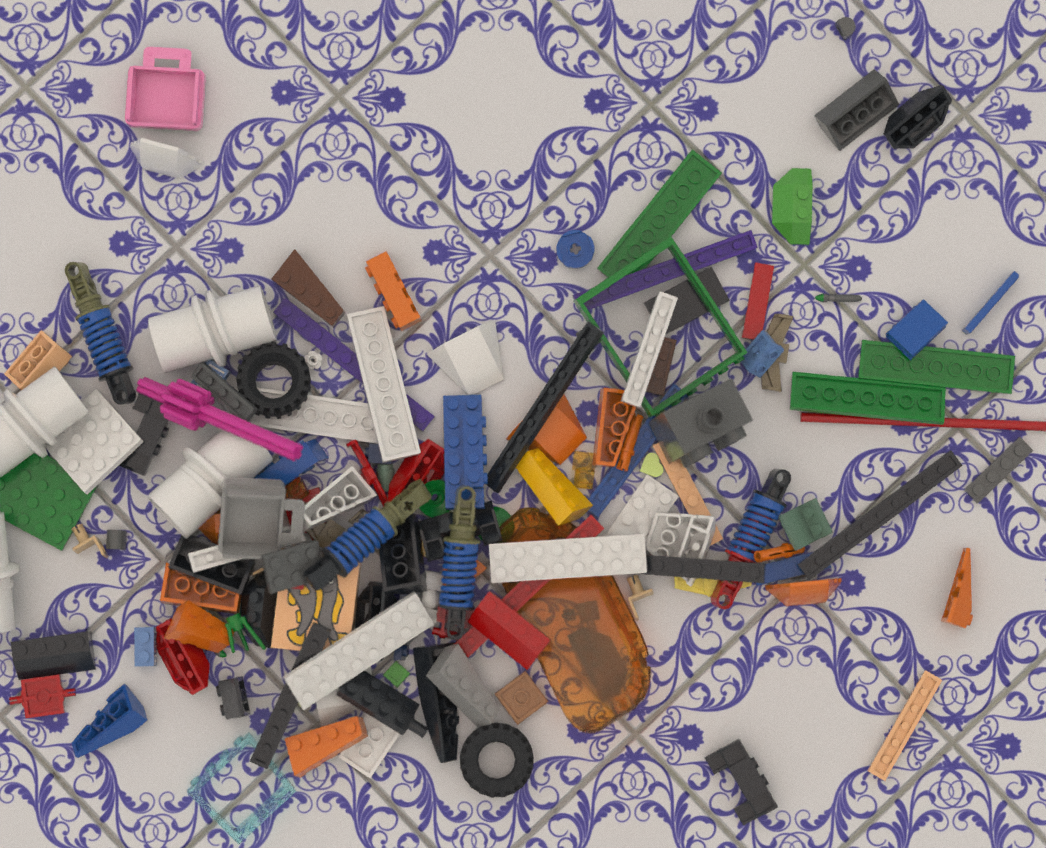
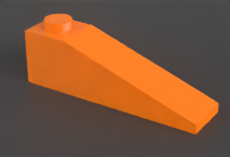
M967 547L963 548L941 619L942 622L960 628H966L967 625L970 626L973 619L971 614L970 548Z

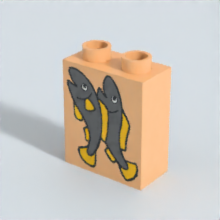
M358 563V566L353 568L346 578L337 575L324 588L318 591H314L308 583L304 585V590L290 588L277 592L271 648L300 651L313 622L331 629L322 651L352 632L355 626L362 564Z

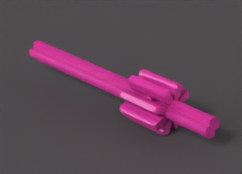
M147 377L140 378L137 382L138 387L136 391L163 403L160 406V412L164 414L165 419L193 431H197L199 427L203 428L208 423L292 461L299 460L302 455V445L213 407L215 399L211 396V392L183 379H178L176 383L171 382L168 387Z

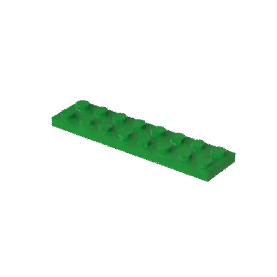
M692 149L598 266L597 270L608 278L673 236L721 176L722 172ZM655 257L648 260L647 262H645L629 274L647 268Z
M861 340L858 378L1011 395L1015 356L925 346L913 359L909 360L893 343Z
M792 372L790 410L943 425L945 419L946 387Z

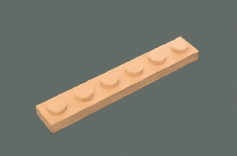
M659 443L654 444L653 448L687 513L711 516L686 467H683L680 459L669 464ZM716 524L710 546L723 540Z
M924 670L867 770L868 772L884 781L887 779L942 679Z

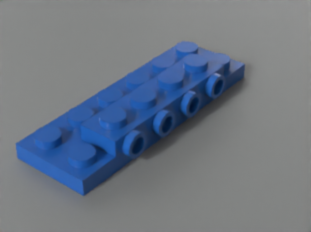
M482 395L443 396L446 510L454 509L456 490L461 485H468L474 489L476 493L475 509H485L484 484H488L487 473H484L483 465H487V454H483V447L487 446V439L482 431V428H486V416H482ZM465 489L461 493V498L464 500L468 499L470 491Z

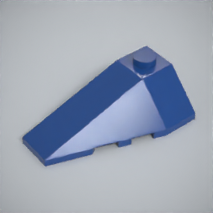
M123 684L106 700L108 703L103 710H98L95 713L97 717L90 725H86L74 739L72 747L75 757L79 758L134 732L148 720L144 706L126 684Z

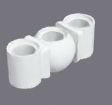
M425 570L427 591L419 592L417 596L434 623L429 628H433L437 621V610L434 609L438 606L440 598L437 591H441L440 587L443 585L441 579L444 576L439 572Z

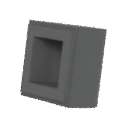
M843 17L835 23V27L844 41L852 36L856 28L855 22L849 17Z
M107 530L106 549L126 550L127 531Z

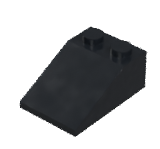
M243 676L218 681L219 685L216 686L218 697L222 698L223 704L220 705L222 716H225L227 720L251 714Z

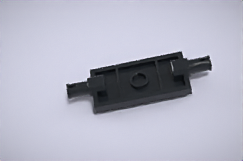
M365 670L338 687L339 691L336 694L338 697L402 736L409 729L423 738L429 727L414 719V715L420 705L419 703Z

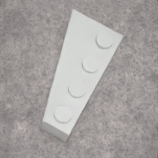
M351 466L305 505L303 532L370 502L377 494L355 468Z

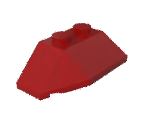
M430 439L419 444L421 453L405 458L391 479L388 501H392L416 480H422L424 484L432 480H440L444 474V448Z
M170 618L156 626L157 651L174 683L182 689L189 691L191 695H194L208 687L210 663L203 650L197 648L196 645L183 644L175 639H164L172 620Z

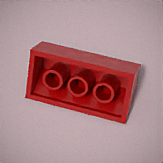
M492 591L487 593L467 621L526 670L532 666L552 640Z

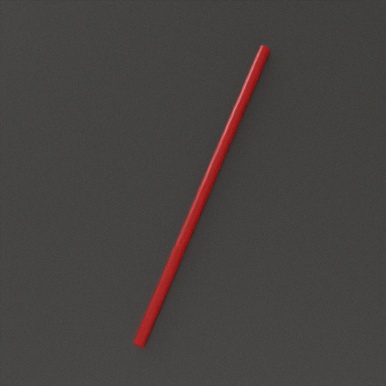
M801 412L800 422L1046 431L1045 421L945 418L944 424L939 425L827 413Z

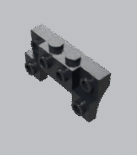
M138 393L139 395L132 409L144 413L137 434L144 442L118 466L146 476L152 459L158 456L162 446L160 443L162 438H166L169 432L167 427L169 420L165 419L164 414L160 412V406L163 403Z
M492 500L484 502L485 509H475L473 525L477 526L474 531V537L481 535L484 546L503 541ZM453 512L417 521L428 562L447 556L443 551L444 545H446L444 544L443 537L450 536L451 534L449 524H453Z
M740 739L704 757L714 775L728 767L747 801L734 807L743 826L778 808L766 787L769 784L764 774L760 775L758 773V763L754 757L750 759Z

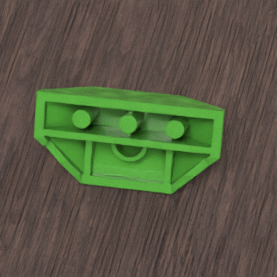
M792 168L773 185L772 224L789 244L809 245L813 194L811 169Z

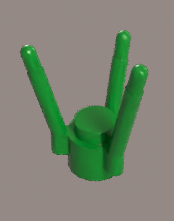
M240 613L226 618L227 624L225 626L232 653H235L232 630L233 632H238L245 650H249L241 630L244 628L243 624L263 650L266 649L260 638L248 624L245 616L242 617Z

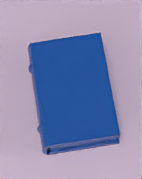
M923 299L898 323L892 326L886 333V338L911 360L946 328L948 322Z

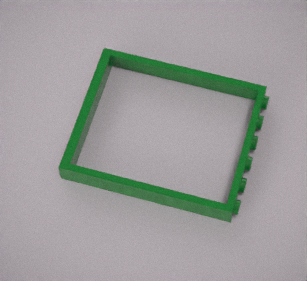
M672 236L573 301L586 322L589 321L599 328L584 303L667 248L736 353L654 408L651 407L644 396L641 405L649 417L654 415L657 417L669 405L674 407L682 401L680 399L685 394L687 396L692 395L697 391V386L703 384V386L713 381L712 376L717 373L719 376L729 370L728 365L731 363L738 364L745 359L743 355L748 353ZM603 334L599 341L627 383L630 373Z

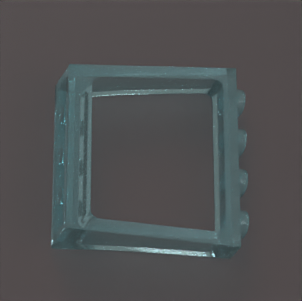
M250 732L244 737L239 736L233 742L235 746L230 750L225 749L218 756L220 760L215 764L211 762L204 769L206 773L201 777L197 775L190 782L192 786L187 789V793L238 845L296 792L294 785L275 762L271 760L269 768L282 782V786L236 828L232 827L198 794V790L244 747L251 745L254 749L256 748L258 742Z

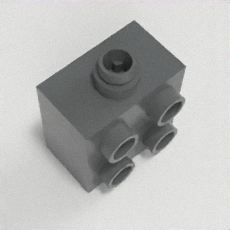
M731 378L662 412L651 420L649 425L668 463L670 464L680 459L685 468L712 454L713 451L709 445L710 443H714L717 451H720L746 437L747 434L743 426L753 421Z

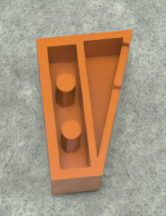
M190 600L177 607L164 636V639H175L180 641V643L193 644L197 648L216 653L230 645L225 626L226 623Z

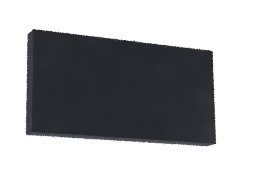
M712 267L697 274L717 307L730 301ZM689 280L664 292L678 298L666 334L709 312ZM657 296L644 302L650 315Z

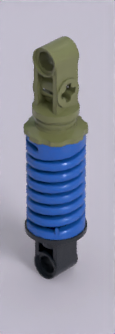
M69 262L65 266V275L76 300L75 306L80 311V314L75 319L81 325L80 330L84 331L83 337L86 339L85 343L88 345V351L91 352L90 356L94 359L93 364L96 366V371L99 374L98 380L99 382L107 381L113 401L116 404H131L136 399V392L128 373L134 368L131 366L130 361H128L127 353H122L125 351V347L120 346L122 340L117 339L120 337V334L115 332L117 326L113 325L115 321L112 319L110 306L102 305L101 295L96 291V286L91 278L88 266L83 262ZM76 266H77L78 269H79V272H78L77 275L75 274V268H76ZM123 391L126 393L125 400L122 398Z
M422 480L412 482L392 501H387L381 509L377 506L371 508V511L365 514L364 518H360L358 522H355L352 527L347 529V532H343L341 536L336 538V541H332L330 546L321 549L323 557L303 573L314 591L324 588L337 575L346 578L352 569L358 566V562L362 563L364 558L369 557V553L373 554L375 552V548L379 549L381 544L386 543V540L398 534L396 527L402 525L408 516L427 503L432 497Z
M461 485L456 490L453 524H449L451 534L450 536L443 537L444 544L447 545V548H444L443 551L449 554V556H443V561L448 563H443L442 568L448 570L442 571V576L447 578L441 579V583L446 585H441L440 590L446 592L440 593L438 607L446 609L444 631L452 640H458L464 635L466 611L475 609L474 601L471 598L475 595L473 590L475 589L474 582L476 577L474 575H476L477 571L474 568L477 567L476 560L478 559V555L475 553L478 552L480 540L474 538V531L477 526L473 525L476 493L468 485ZM468 489L470 497L464 500L461 498V493L463 490ZM457 625L459 627L458 633L451 635L449 632L450 628Z

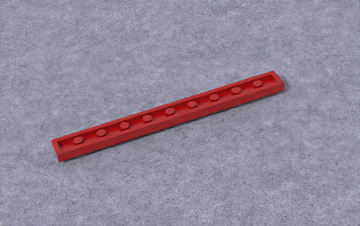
M590 515L566 539L596 537L605 528ZM551 579L520 581L502 600L518 611ZM472 627L455 644H459L468 658L488 638Z

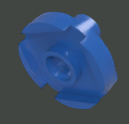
M580 230L567 231L561 236L556 246V253L560 262L565 267L572 269L586 266L592 260L595 250L591 237ZM573 244L581 248L576 255L574 252H570Z

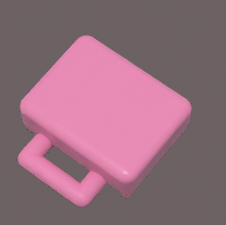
M146 47L143 55V66H130L128 70L125 122L130 127L184 131L201 130L203 127L206 76L202 70L191 69V51L189 49ZM155 58L180 60L179 68L154 67Z

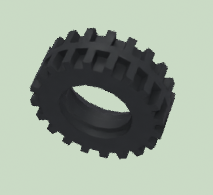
M276 342L266 346L265 343L261 344L260 348H252L248 356L244 355L243 362L238 365V374L236 375L238 391L258 409L255 412L258 416L261 414L267 419H270V417L281 419V416L286 414L290 416L294 410H299L301 404L308 399L307 395L311 389L308 365L304 357L300 356L295 348H289L287 344L277 345ZM270 365L284 367L292 378L291 388L285 395L279 398L265 397L256 386L257 375L263 368Z
M495 722L475 729L465 740L460 753V769L464 779L479 794L491 798H502L516 793L530 778L534 764L532 747L526 736L517 728L506 723ZM493 742H500L509 746L515 757L512 771L505 777L498 779L484 774L478 761L483 747Z

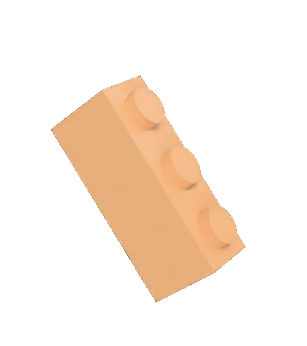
M41 330L4 374L20 390H23L54 366L60 372L68 364L72 356Z

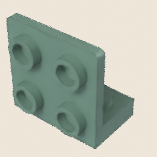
M817 498L778 517L795 551L833 533Z

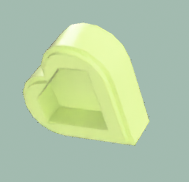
M655 453L647 454L640 472L652 477L661 476L664 469L662 464L659 463L658 455Z

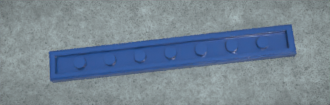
M673 383V385L670 387V389L667 391V393L659 403H661L662 401H664L665 399L679 391L681 388ZM686 394L680 398L682 400L680 403L684 402L688 397ZM669 405L666 408H664L665 411L672 408V406ZM655 415L648 417L639 430L634 447L635 454L631 457L628 471L625 472L624 469L621 471L616 468L618 458L615 467H611L588 500L593 506L588 511L598 518L655 442L656 437L649 425V422L655 418Z

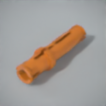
M634 413L616 466L618 470L623 471L624 469L627 472L631 457L635 454L634 447L642 420L644 419L640 414L636 416Z
M783 543L778 547L755 551L754 560L757 563L782 557L790 558L792 555L804 553L805 547L795 551L790 543Z

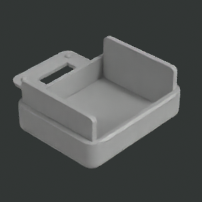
M226 478L222 486L218 547L223 558L262 559V554L280 550L281 543H300L303 532L304 501L285 499V484L281 480ZM284 510H293L291 533L282 532Z

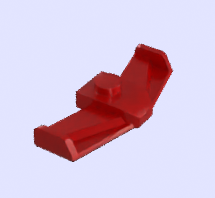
M352 440L346 444V447L352 448L362 466L359 470L361 477L370 487H373L382 506H384L388 498L357 440Z

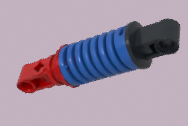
M777 468L771 470L762 490H753V498L749 501L750 505L746 507L747 512L743 513L744 518L740 520L741 525L737 526L738 532L733 534L735 539H732L730 547L725 549V553L729 555L727 561L757 563L754 560V552L764 550L760 546H767V542L763 541V539L769 541L771 537L766 533L772 534L774 530L770 526L776 527L777 525L772 520L778 521L780 513L787 507L781 501L791 482V474L787 470ZM779 473H782L783 479L781 482L777 481V475ZM718 580L711 595L713 606L721 609L730 608L743 582L730 581L732 582L731 584L727 580ZM724 595L725 601L720 605L719 598Z

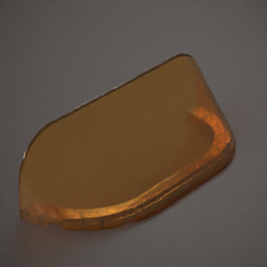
M520 508L499 527L503 541L498 543L566 539L577 527L571 522L558 526L549 513H542L538 508ZM613 575L551 579L517 611L552 639L540 654L538 660L563 713L575 728L584 733L600 732L632 712L644 700L651 680V667L647 666L646 661L649 652L642 633ZM520 581L501 583L506 594H508Z

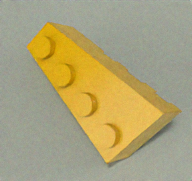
M539 448L527 451L516 466L518 472L558 526L580 519L593 506Z

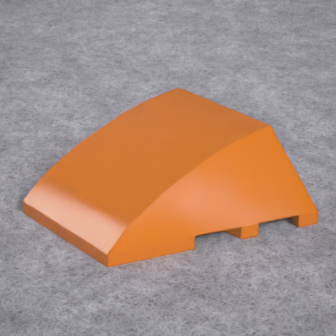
M565 394L528 448V450L539 448L550 461L559 465L587 438ZM520 422V423L517 425V427L509 434V436L506 438L507 440H510V439H511V437L513 436V434L515 433V431L517 430V428L519 427V425L521 424V422Z
M842 578L765 585V589L786 607L826 603L828 598L841 584Z

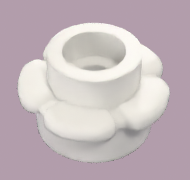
M310 351L308 355L304 356L310 370L321 367V361L323 360L321 354L316 351Z

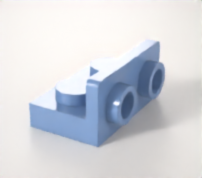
M762 330L746 348L748 353L743 355L745 359L741 363L748 372L761 378L784 349L774 342L768 332Z

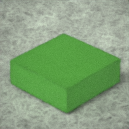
M395 661L383 676L398 688L410 673L400 663Z

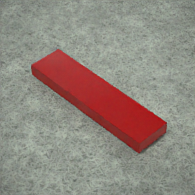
M755 262L742 338L754 340L763 330L774 270L773 265Z

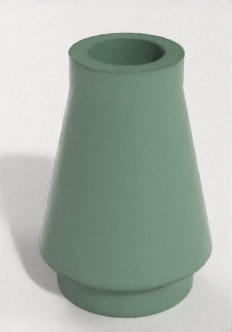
M378 464V468H376L377 478L384 492L389 491V483L393 478L395 470L393 464Z

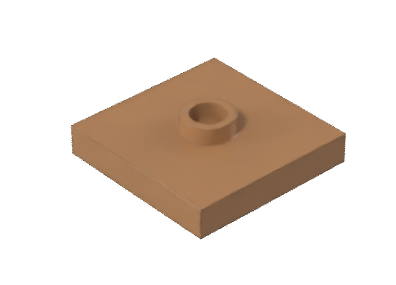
M526 671L495 693V696L517 725L548 703V700Z

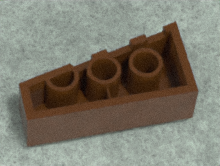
M294 249L272 277V281L334 328L345 314L344 310Z

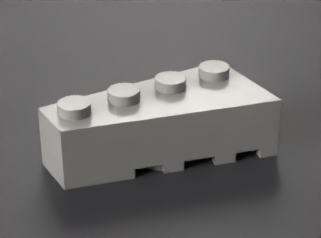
M459 644L445 647L426 676L477 727L491 724L500 708Z

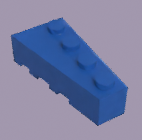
M316 439L306 442L301 440L298 444L302 445L303 449L301 450L302 455L299 460L292 461L280 455L278 462L275 464L271 462L264 468V472L256 475L253 479H277L283 481L285 485H289L297 480L300 474L312 470L315 467V463L325 461L329 457Z

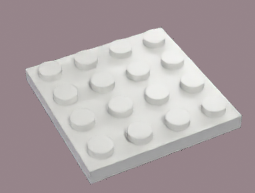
M97 389L83 401L89 413L56 436L57 443L54 446L48 443L45 444L49 453L86 494L90 493L144 442Z

